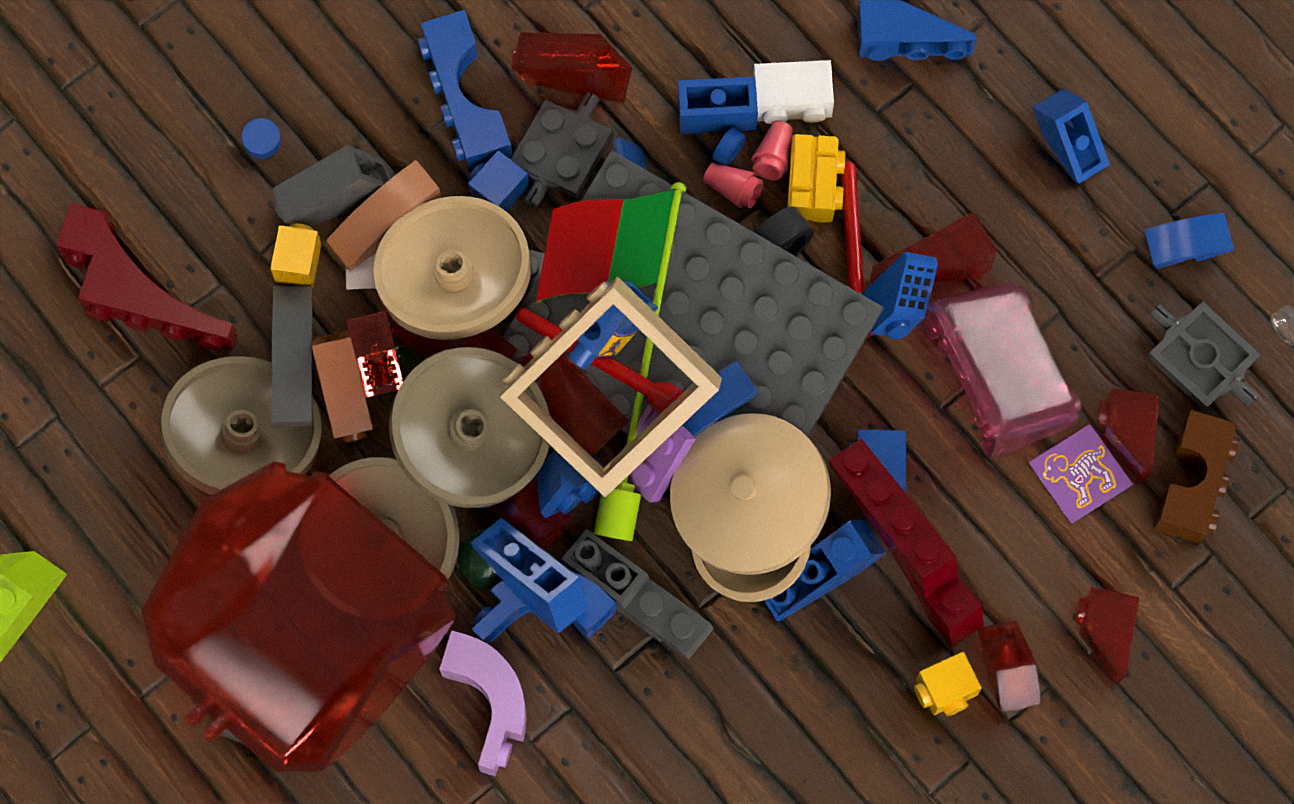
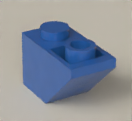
M575 438L574 440L604 468V465L578 438ZM555 449L536 474L540 513L545 518L559 511L566 514L580 501L587 504L600 493Z

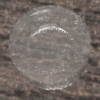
M1285 305L1272 314L1271 322L1278 336L1285 343L1294 346V307Z

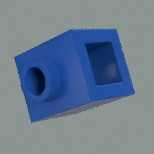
M499 150L486 164L480 163L472 171L468 179L470 197L489 201L506 212L529 188L528 173Z

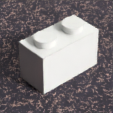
M831 60L754 64L753 77L756 78L758 106L757 121H765V123L771 124L774 121L786 122L787 120L803 119L805 122L816 123L826 118H832L834 95Z

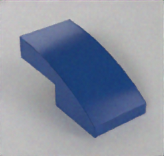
M1224 213L1183 219L1144 230L1153 265L1156 269L1193 258L1198 262L1235 251Z

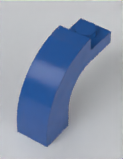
M574 573L579 577L589 609L575 619L572 624L589 639L617 612L616 603L597 584L580 574ZM504 581L499 582L491 589L492 598L498 605L495 608L491 605L487 606L473 621L476 624L472 628L474 638L488 645L515 620L531 612Z

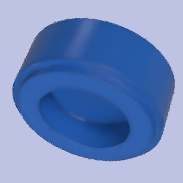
M258 118L250 121L244 127L242 142L249 155L258 159H265L273 156L279 150L281 135L274 122L269 119Z
M734 127L729 129L715 149L712 159L719 164L729 166L742 149L746 139L745 134Z

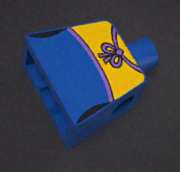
M624 282L647 306L656 312L658 307L631 282ZM613 304L577 339L578 342L568 353V356L576 365L587 369L596 357L615 356L640 329Z

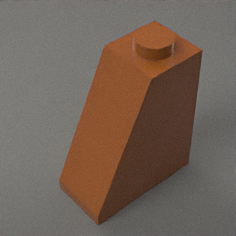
M351 329L313 338L312 351L334 439L343 437L344 442H351L367 437L366 431L373 430V423Z

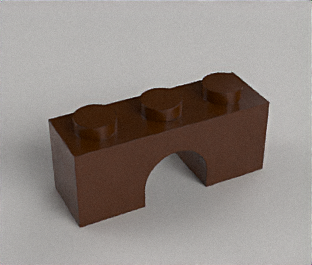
M1190 410L1183 422L1174 457L1193 464L1199 472L1200 483L1194 487L1169 484L1162 497L1154 526L1155 531L1198 544L1202 542L1207 533L1214 534L1220 515L1219 511L1214 510L1217 496L1224 497L1230 475L1224 473L1227 460H1234L1240 438L1234 437L1236 423Z

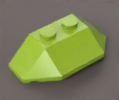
M35 551L0 555V663L67 576L64 571Z

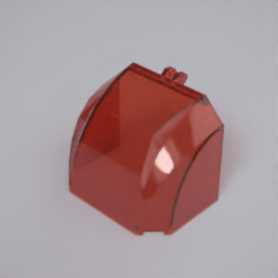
M277 461L263 466L202 500L141 609L155 666L198 703L185 716V721L190 726H194L208 713L211 714L216 721L209 724L203 733V737L208 742L217 739L227 729L275 772L324 771L340 758L394 702L432 654L456 619L455 609L449 608L445 591L449 584L447 577L326 473L315 471L311 477L286 471L285 463Z

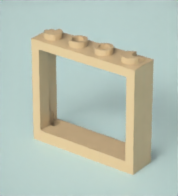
M618 276L609 285L603 282L600 286L596 287L587 297V300L591 303L580 313L573 309L558 325L562 331L553 340L548 336L543 338L531 351L530 354L534 358L525 367L518 363L512 368V371L502 380L506 385L500 396L604 497L616 488L719 390L722 377ZM614 304L694 383L603 468L543 411L524 390Z

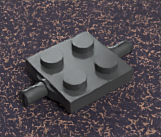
M585 92L576 110L566 109L545 99L511 158L515 164L528 173V177L534 183L523 200L530 207L532 205L533 208L537 209L547 190L563 192L576 199L581 195L614 137L612 129L590 118L594 108L600 101L596 95L592 94L591 96L590 92Z
M1204 301L1190 314L1180 317L1178 320L1162 304L1157 306L1149 315L1166 330L1162 341L1148 354L1147 358L1203 411L1220 396L1228 394L1230 391L1247 408L1259 397V394H1256L1242 379L1246 370L1261 354Z

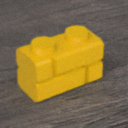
M792 135L787 207H795L807 221L830 223L833 222L835 210H842L843 187H836L837 174H844L845 151H838L839 138Z

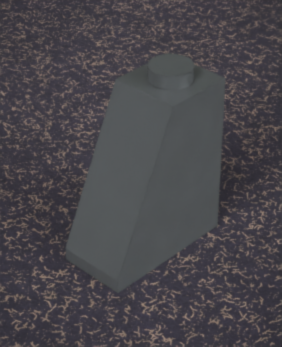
M346 145L272 188L277 201L275 203V210L280 219L287 224L300 223L311 227L354 211L376 190L389 181L391 176L384 159Z

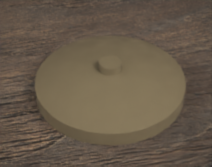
M462 347L437 353L424 360L410 372L400 386L392 403L389 434L398 464L417 488L445 504L464 508H480L495 505L511 498L534 478L545 460L549 444L500 398L506 385L502 380L512 371V368L517 363L494 351L475 347ZM533 381L524 392L549 415L545 398L536 382Z
M243 356L211 360L187 372L169 392L161 417L162 445L174 469L187 482L199 490L229 500L242 501L267 498L281 493L296 484L308 472L315 461L322 432L321 415L316 400L312 395V426L272 427V362Z
M385 457L360 459L334 471L318 486L305 510L301 527L302 556L313 583L335 606L364 618L384 619L398 617L411 613L427 604L441 591L448 581L455 566L459 550L458 520L454 507L428 496L417 488L405 475L397 459Z

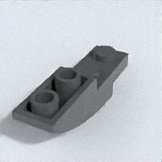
M587 529L561 558L562 562L574 573L588 578L605 591L616 603V608L657 641L660 643L661 641L665 642L688 660L714 629L709 621L652 581L644 570Z

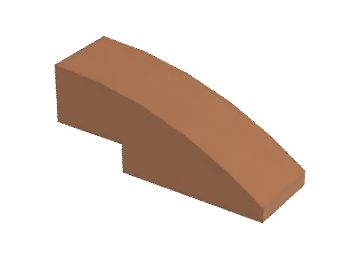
M415 160L357 207L330 235L326 242L350 272L377 252L383 236L398 219L423 203L441 198L440 189L420 163Z

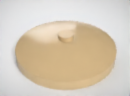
M450 196L438 198L417 206L398 219L388 229L375 255L373 267L374 282L385 310L393 320L406 330L431 339L454 340L467 338L494 327L516 308L529 284L531 255L521 227L504 209L489 201L474 197Z
M756 413L735 415L722 419L699 433L695 437L696 440L682 464L673 473L670 488L672 516L677 530L685 543L694 553L714 567L744 575L774 571L801 556L812 545L822 530L829 511L831 498L828 470L824 459L812 441L802 431L787 421L774 416Z

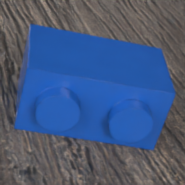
M756 78L679 80L678 108L680 134L727 132L732 127L739 131L756 130L758 118Z

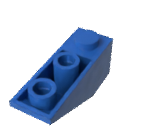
M860 0L857 14L859 57H868L871 60L882 61L895 56H906L911 60H922L928 56H945L948 59H961L967 55H973L976 34L901 0Z
M866 520L849 521L810 549L809 558L803 572L787 590L773 598L764 600L777 622H780L853 578L887 554Z

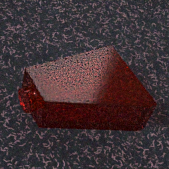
M520 33L517 47L512 54V68L528 84L579 95H585V92H590L591 96L594 94L599 99L617 103L625 102L633 68L602 34Z

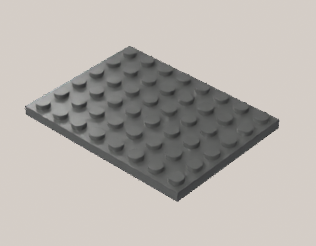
M611 150L582 201L634 199L672 190V185ZM682 192L659 317L717 374L737 360L760 394L725 418L755 413L770 415L787 421L809 437L884 307L689 194ZM540 272L519 309L527 308L558 326L573 309H576L579 313L589 302L587 297L590 293L566 294L536 303L541 276ZM656 284L638 288L653 302ZM515 315L494 352L504 355L525 367L534 358L530 354L531 351L545 337L518 322ZM639 330L618 354L609 357L640 374L647 336ZM653 343L647 379L654 383L658 381L665 383L668 381L684 392L694 382ZM567 350L536 378L539 382L623 432L629 433L636 390L591 364L587 369L579 367L569 358V351ZM646 396L643 397L639 420L650 404L647 402Z

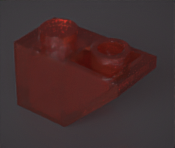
M535 476L516 495L499 503L500 518L542 550L555 543L573 519L569 513L563 514L561 511L547 518L540 513Z

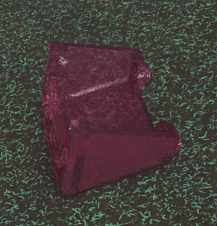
M1012 281L945 297L928 305L923 322L931 340L940 337L938 346L941 351L946 350L976 413L975 423L977 427L982 426V431L986 440L981 442V445L989 461L1074 426L1078 418L1077 412L1081 410V404L1076 392L1072 388L1067 389L1028 309L1030 307V300L1026 290L1022 285L1017 287Z

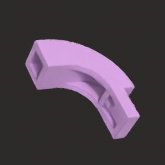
M451 631L440 666V672L444 678L475 687L489 701L492 709V718L478 767L480 772L496 776L498 767H506L510 757L512 744L506 742L507 738L521 742L524 741L527 717L521 685L510 664L497 650L477 638Z

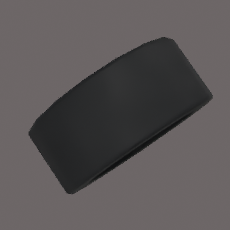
M787 207L769 217L753 232L792 255L797 256L810 242L814 229L795 207Z

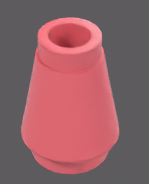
M782 121L772 122L752 156L753 171L759 177L767 180H779L788 171L793 128L789 124Z
M715 162L709 165L703 179L705 184L710 185L711 188L738 208L745 206L749 209L758 201L764 184L762 180L757 178V174L754 172L722 164L719 165Z

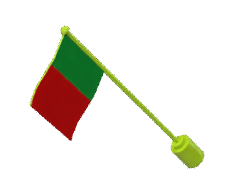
M676 182L671 186L672 190L634 199L586 200L553 209L536 303L566 294H588L603 282H612L618 276L623 282H631L637 288L656 284L653 303L658 307L655 313L659 316L681 194L686 192L685 185L681 182ZM648 337L646 338L640 375L645 378L648 375L653 342ZM636 391L626 446L636 438L644 397L638 391ZM628 476L606 497L601 494L594 535L633 542L641 494L634 493L635 485L627 483Z

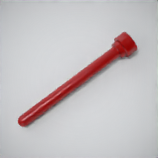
M845 161L844 174H841V183L843 187L848 287L861 294L864 291L856 166L852 161ZM870 332L867 338L873 336L874 334H871Z
M521 308L516 313L518 322L544 337L548 336L551 340L562 331L560 327L527 308ZM576 340V341H575L571 346H569L566 350L570 352L571 349H572V348L575 346V344L578 342V340ZM609 356L596 357L591 365L646 396L647 402L652 404V410L659 414L683 393L682 389L668 381L665 383L660 381L654 383Z

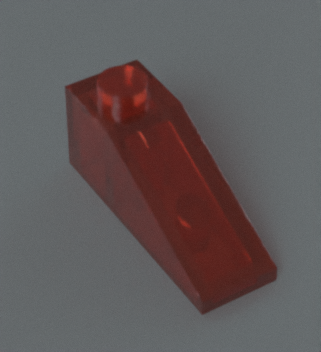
M974 212L874 265L870 280L873 283L904 252L937 258L938 267L934 283L962 281L969 276L976 279L992 269V264L998 250Z
M529 353L520 364L525 367L534 357ZM563 353L534 380L545 398L550 417L591 457L595 456L629 422Z

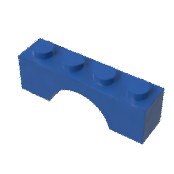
M465 10L422 22L423 37L417 39L423 60L431 59L434 70L428 72L434 93L442 92L446 104L440 105V110L446 128L454 127L457 138L451 139L457 161L465 160L468 171L472 172L480 163L486 164L498 150L511 159V144L499 110L483 109L472 104L459 89L463 73L468 66L478 59L476 42Z

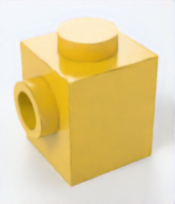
M964 652L920 671L916 678L918 684L914 686L916 696L923 708L930 707L933 715L944 711L947 717L967 708L968 704L966 701L976 697L981 690V686Z

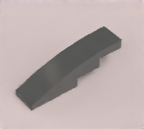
M273 286L272 427L312 426V286Z

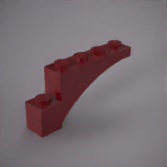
M73 203L70 204L56 247L67 264L81 269H86L89 265L78 296L84 310L87 311V315L101 321H109L110 317L124 321V325L139 331H146L147 327L160 330L163 336L176 341H183L184 337L198 340L199 345L214 351H220L221 347L234 349L238 335L233 324L206 315L183 304L150 280L128 257L114 237L113 230L115 226L107 212Z
M860 439L829 459L830 468L878 532L927 613V618L949 646L953 647L984 626L982 605L958 576L957 556L863 439Z

